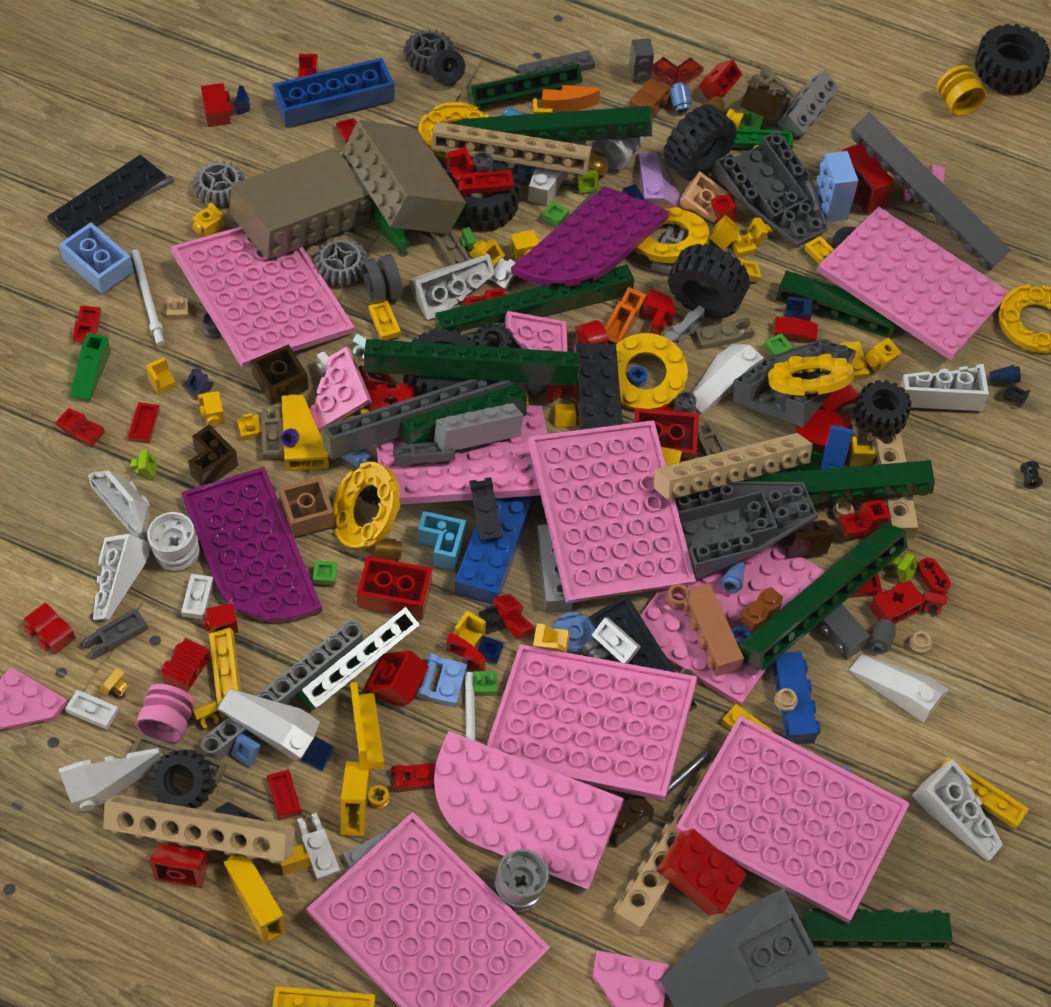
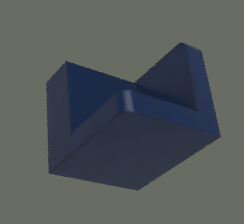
M788 297L785 317L810 321L812 316V299Z

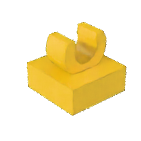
M754 218L746 230L747 233L751 234L755 246H760L763 240L768 239L767 234L773 231L771 226L764 224L761 218Z
M750 233L742 236L738 235L730 243L737 258L756 254L757 248Z
M252 413L243 415V418L237 419L242 441L262 437L258 415L252 416Z
M117 667L102 684L99 691L107 696L112 690L121 697L128 688V685L120 680L124 672Z
M214 701L191 711L194 719H200V725L203 728H207L205 723L207 717H212L215 724L219 722L217 715L214 714V712L219 711Z

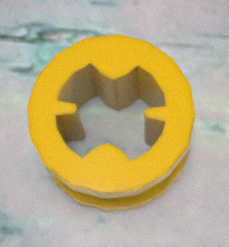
M376 785L370 788L368 791V802L372 808L383 809L388 805L389 792L386 787ZM380 793V796L383 794V800L378 801L377 798L374 800L375 794Z

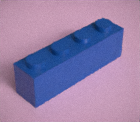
M801 651L785 652L771 664L777 692L785 688L791 689L798 698L797 705L793 710H781L785 736L787 740L796 745L815 743L817 735L820 734V723L818 720H815L816 703L815 700H811L810 696L812 684L811 680H807L806 676L808 671L806 659L803 660Z

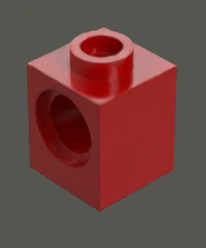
M232 603L205 609L207 616L203 618L205 631L213 633L231 628L234 634L239 633Z

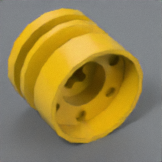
M966 65L956 66L942 75L936 85L938 94L955 116L961 117L974 112L983 104L987 96L986 89L977 79L972 69Z

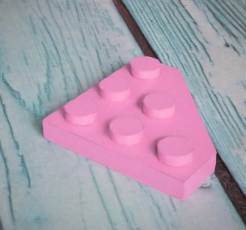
M507 311L505 315L506 332L510 333L511 338L522 349L567 351L566 321Z
M347 346L329 357L326 364L328 366L326 374L321 378L316 392L318 396L315 404L311 405L310 408L319 433L322 432L321 427L341 421L372 402L352 351Z
M10 667L0 679V730L8 728L14 730L42 721L44 723L52 722L68 704L67 699Z
M597 950L592 977L597 985H600L613 1007H663L666 991L660 979L669 971L670 965Z

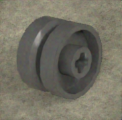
M391 254L379 257L378 263L373 258L362 261L364 283L373 304L384 302L386 295L391 300L402 297L401 277L397 264Z

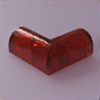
M662 57L653 64L652 73L673 88V85L676 83L687 85L703 72L704 67L691 57L679 66Z

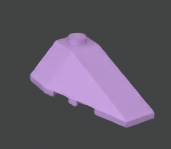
M638 152L641 200L663 209L681 208V196L658 152Z

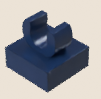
M199 368L192 369L185 385L197 399L199 394L210 391L214 382H210L208 375L203 374Z

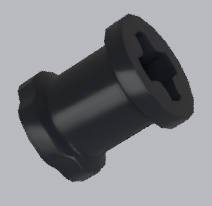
M1011 381L1003 394V398H1009L1018 403L1019 407H1022L1030 391L1017 387Z
M1028 461L1020 466V471L1024 474L1025 480L1023 485L1025 488L1035 489L1043 484L1038 471L1040 466L1036 461Z

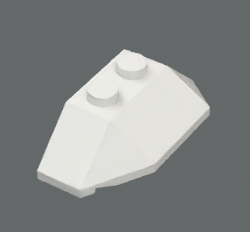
M109 470L90 473L88 477L92 489L133 536L145 540L150 518L148 509L150 504L144 495L140 496L133 482H128L120 474Z

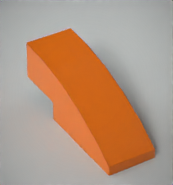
M562 85V90L543 89L542 108H551L553 112L579 111L599 104L600 88Z
M630 287L627 288L621 302H618L605 326L609 338L608 341L617 344L625 339L642 312L643 303L647 297L646 294Z

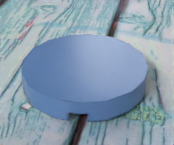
M568 612L561 615L552 628L570 631L567 653L582 654V647L588 641L594 639L592 634L595 628L589 618L579 612Z

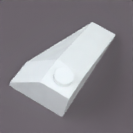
M487 254L411 278L409 283L415 301L425 318L429 320L434 318L437 312L452 309L455 304L462 301L471 291L491 278L495 271L490 255Z
M131 534L106 537L104 539L98 565L102 566L101 575L97 576L96 582L100 584V591L95 596L93 620L103 621L110 619L144 567L150 554L149 542Z
M158 748L129 753L123 759L113 758V756L105 757V762L91 764L90 760H85L59 768V773L71 804L78 812H86L94 809L95 806L102 805L107 799L118 794L155 769L154 764L156 761H161L160 757L163 754Z

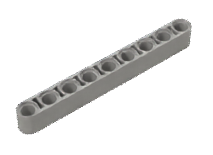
M355 621L345 623L256 696L290 705L298 698L297 692L363 641L362 626ZM356 634L357 636L349 637L348 635ZM336 647H337V648H340V649L337 650V651L331 650V649L336 648ZM318 661L323 662V663L320 664V665L314 664L315 662H318ZM300 675L306 676L303 679L297 678ZM282 689H287V690H289V691L286 692V693H280V692H279V691L282 690ZM228 717L202 739V753L207 757L221 761L232 752L236 737L240 734L251 736L253 733ZM229 732H235L233 736H226ZM210 747H217L214 751L208 750Z

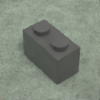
M650 38L634 39L631 42L629 71L632 83L647 82L652 76L654 51Z
M842 604L818 625L820 634L831 642L834 650L839 655H842L845 660L866 648L871 637Z

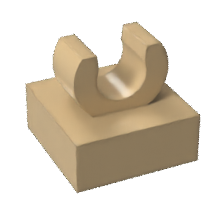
M167 298V320L188 319V298Z

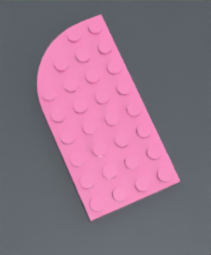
M450 731L447 733L436 762L434 776L436 798L443 816L458 834L480 847L503 856L517 849L533 851L545 860L550 875L590 890L624 798Z

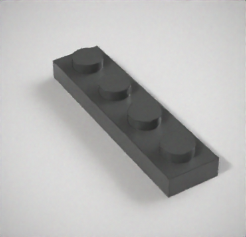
M588 50L518 65L519 74H525L573 63L580 64L581 71L595 69V62Z

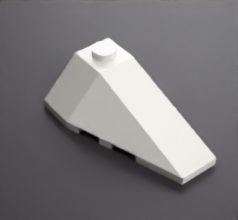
M732 344L719 353L692 392L697 400L695 410L702 415L733 392L734 380L762 362L764 357L753 347L745 344Z
M862 654L848 671L923 723L926 722L949 691L948 688L929 676Z
M233 689L228 691L217 708L294 761L302 757L313 740L320 721L300 708Z
M952 759L927 778L912 796L929 815L986 861H989L1003 844L991 820L986 818L980 806L982 805L980 798H976L973 793L969 777Z

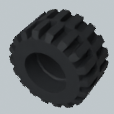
M876 380L875 384L873 382L868 383L867 387L864 386L862 388L854 414H856L855 420L859 422L858 426L864 428V432L867 434L869 432L872 433L874 437L880 435L881 438H886V435L893 437L895 433L899 434L904 429L912 408V401L909 399L910 395L904 393L905 389L903 387L899 388L895 382L891 384L888 380L884 382ZM875 406L885 407L889 409L890 412L881 411L877 409Z
M177 750L164 754L160 757L161 761H156L154 764L156 770L151 771L150 776L154 777V781H150V786L155 788L152 791L153 796H158L159 799L157 801L189 808L201 806L202 802H206L209 799L208 795L213 793L212 784H216V779H212V774H215V770L209 767L211 762L205 760L203 754L196 753L193 750ZM180 766L189 768L194 778L193 786L186 794L179 793L173 785V774Z

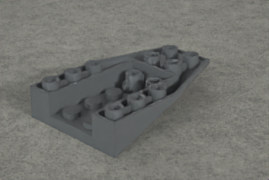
M779 131L763 137L759 146L737 157L730 153L715 161L710 173L744 206L796 247L828 231L812 177Z
M820 339L772 355L734 380L733 402L804 427L832 392L819 395L818 393H805V396L780 393L770 387L769 371L774 367V364L789 361V358L793 356L804 358L830 354L833 358H845L851 364L856 355V350L848 348L846 345L833 343L828 339ZM802 369V373H793L792 377L818 379L821 376L829 375L831 371L820 372L819 369L814 372H805Z
M738 481L674 498L696 580L764 550L818 518L804 482Z
M784 888L712 924L660 981L673 1007H776L829 980L830 977Z

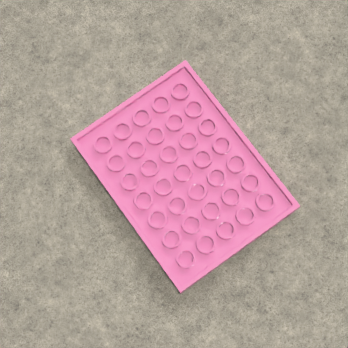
M880 207L818 265L816 270L950 361L1000 307L1003 298L1009 293L1008 290Z
M241 227L171 246L172 255L242 368L250 366L252 359L288 344L294 352L354 333V325L322 276L318 274V270L314 268L315 265L303 247L267 260Z
M527 406V415L523 416L521 436L455 450V460L427 462L424 464L411 463L408 467H398L394 463L393 449L406 445L402 437L376 445L377 460L379 464L388 467L394 473L399 485L400 505L472 500L469 481H483L484 478L488 477L492 478L495 498L538 496L541 494L528 438L530 436L547 434L542 406ZM486 489L478 490L479 496L487 495Z
M654 420L537 435L528 438L566 604L666 589L675 584L693 585L696 582L675 499L668 500L654 489L655 469L666 466Z
M776 542L764 550L740 560L745 564L746 568L744 570L743 587L737 593H728L722 588L721 580L732 564L698 579L693 585H686V587L690 591V588L710 583L732 630L734 627L739 626L744 608L751 602L757 601L759 594L763 590L772 587L783 596L780 608L782 609L826 571L801 556L788 557L783 546ZM669 588L659 589L640 616L670 664L679 670L684 668L691 669L696 673L698 682L741 707L769 666L762 671L743 661L740 670L715 676L713 669H709L707 665L705 651L699 647L696 631H692L690 627L688 613H685L683 609L674 610L667 604ZM681 594L672 595L675 600L681 601L685 599ZM740 635L739 637L736 636V639H737V640H739L740 638L743 639L744 636H743V635Z
M520 644L487 746L593 787L666 801L697 685V676Z
M739 716L678 822L675 831L679 833L694 828L734 863L849 924L910 803Z
M414 812L407 816L306 909V912L398 1007H492L550 950V946Z

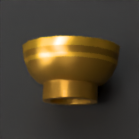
M593 151L590 155L588 170H596L599 175H606L608 171L607 156L599 151Z

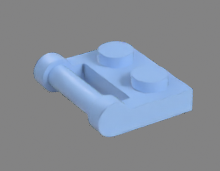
M428 654L426 663L429 668L425 673L421 687L417 690L416 696L422 700L456 707L467 670V663L440 658L436 654ZM436 667L442 668L436 692L430 691Z

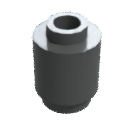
M881 619L875 624L868 642L874 652L882 654L890 651L896 635V625L892 621Z

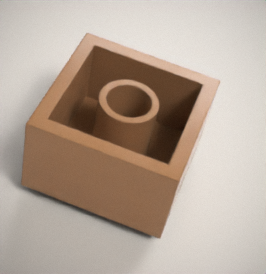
M321 477L279 488L280 503L293 537L335 526L334 512Z

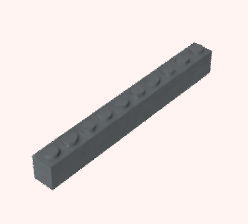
M870 112L852 128L850 134L854 142L858 145L862 144L866 148V153L871 158L875 157L880 162V167L886 172L889 171L894 176L893 179L897 184L903 185L908 189V194L913 199H918L922 203V208L927 213H932L936 217L937 223L942 227H946L956 241L960 240L965 245V250L971 255L974 254L979 259L978 262L983 268H988L991 271L1011 251Z
M470 379L321 427L323 448L331 459H335L402 437V420L514 384H518L525 392V382Z

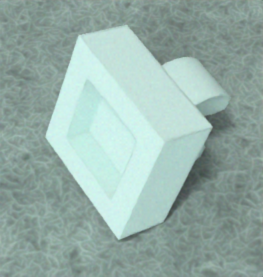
M356 334L353 342L359 345L354 347L353 353L358 355L360 350H365L366 338Z

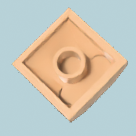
M699 171L681 196L680 206L683 210L696 212L714 223L716 221V214L711 206V199L729 193Z

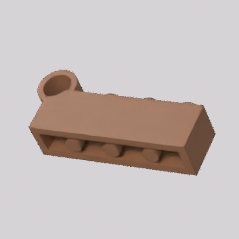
M707 583L690 588V591L682 584L671 586L667 594V604L674 610L683 609L685 613H688L690 627L698 635V644L700 649L706 653V662L709 669H713L715 676L740 670L744 657L711 584ZM681 594L685 599L681 601L675 600L672 595Z

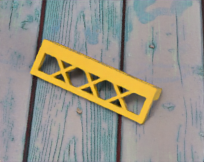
M357 682L350 683L360 769L384 768L374 693L359 695Z

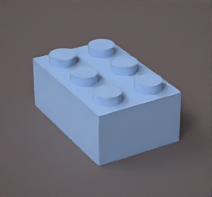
M848 151L824 154L823 162L820 163V175L817 176L816 192L826 222L848 220L858 178Z
M89 223L59 244L62 259L101 294L134 272L131 256L92 223Z

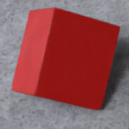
M300 53L298 57V78L318 73V54Z
M466 147L447 152V167L455 182V178L459 174L474 173V162Z
M730 194L712 198L711 206L716 214V224L725 215L736 223V206Z

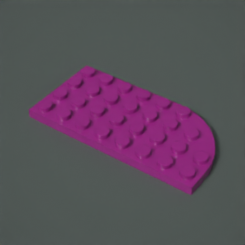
M604 186L511 267V274L546 286H551L552 283H565V286L580 285L581 281L590 278L596 280L616 267L670 218V211Z
M265 467L181 492L215 585L222 598L227 603H232L236 611L255 620L274 623L294 621L322 612V606Z

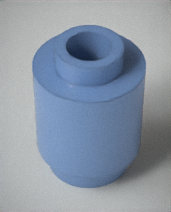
M684 83L674 84L673 88L670 89L673 108H676V112L690 110L692 101L688 85H684Z
M365 448L341 456V458L359 468L360 464L371 461V452Z

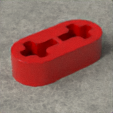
M928 557L923 558L917 568L918 575L931 593L946 595L951 586L949 578L936 560ZM926 566L927 568H932V570H925L924 567ZM938 583L939 585H944V587H937L936 584Z

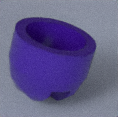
M293 428L286 429L281 434V442L287 447H293L299 441V432Z

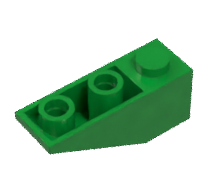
M372 199V214L375 227L402 254H406L409 238L408 234H404L403 230L405 229L390 227Z
M87 333L80 350L70 397L91 401L111 354L108 337Z

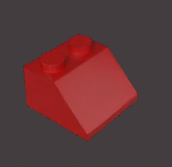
M412 650L385 653L380 657L363 691L366 694L374 693L376 698L393 705L410 704L415 698V693L420 683L424 680L429 666Z
M168 843L167 845L159 844L151 855L149 862L154 879L157 881L202 888L209 865L208 853L201 848L192 847L187 849L181 848V846L174 843Z

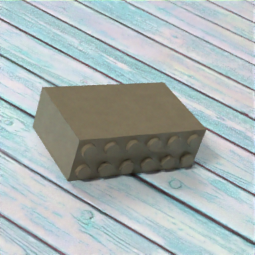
M358 120L349 140L344 146L343 153L388 225L393 228L449 234L466 202L418 129Z
M331 148L231 184L229 213L263 256L269 260L308 244H313L326 237H331L339 232L347 231L352 227L365 224L369 221L372 197L357 173L335 148Z

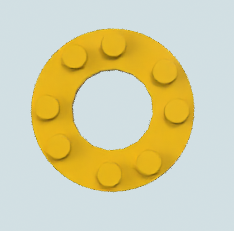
M462 102L444 103L434 107L433 111L422 117L418 131L431 149L432 133L436 122L450 123L457 122L458 119L490 116L478 110V107ZM432 150L436 158L447 165V152Z
M679 207L666 209L670 211V218L663 224L679 225L681 229L688 231V237L679 243L662 244L649 236L634 251L639 255L644 254L648 256L651 261L675 263L680 252L686 247L709 243V228L701 217L692 212L682 210Z
M1029 284L1011 290L1003 298L998 312L999 324L1005 336L1023 350L1036 353H1051V333H1033V330H1027L1020 321V312L1027 306L1039 305L1051 310V287L1045 285L1030 287Z
M652 333L635 334L616 344L621 405L635 411V408L659 410L664 404L668 406L673 404L678 393L684 391L688 374L687 362L679 347L671 340ZM637 355H655L665 364L666 377L659 386L644 390L636 388L628 381L625 373L626 366Z
M830 354L804 358L793 356L789 358V361L774 364V367L768 373L769 385L775 391L789 395L805 396V393L825 394L848 386L854 379V369L847 362V359L833 358ZM802 369L805 372H814L819 369L820 372L831 371L829 375L821 376L818 379L792 377L793 373H802Z
M365 462L360 464L357 470H351L341 482L336 492L332 509L336 523L334 531L344 545L359 550L368 549L378 544L390 533L397 512L400 509V491L398 481L388 467L376 462ZM372 485L378 489L377 494L381 499V503H378L380 507L376 517L372 518L373 521L371 523H366L363 527H360L354 518L355 501L364 488Z

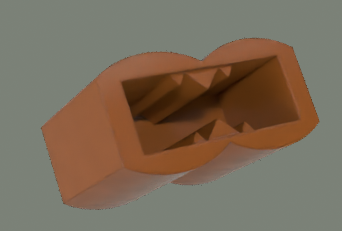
M650 78L641 90L637 91L632 97L629 107L651 106L652 117H656L660 108L663 105L666 106L670 100V88Z
M772 587L763 590L759 594L757 601L751 602L744 608L739 626L746 627L750 634H752L780 610L783 596Z

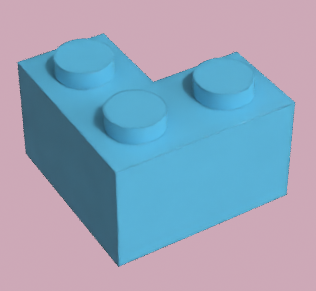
M423 511L418 526V543L435 547L433 566L455 571L466 534V520Z

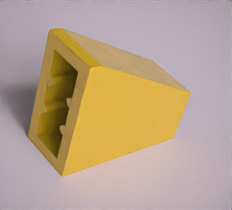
M346 761L341 794L340 835H365L370 769L361 770L360 762Z

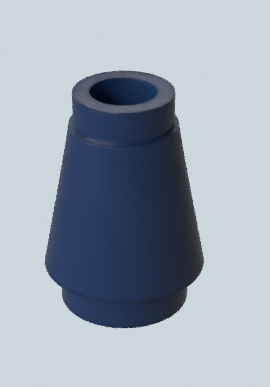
M1011 365L990 371V383L1008 385L1011 381L1015 385L1020 383V367Z

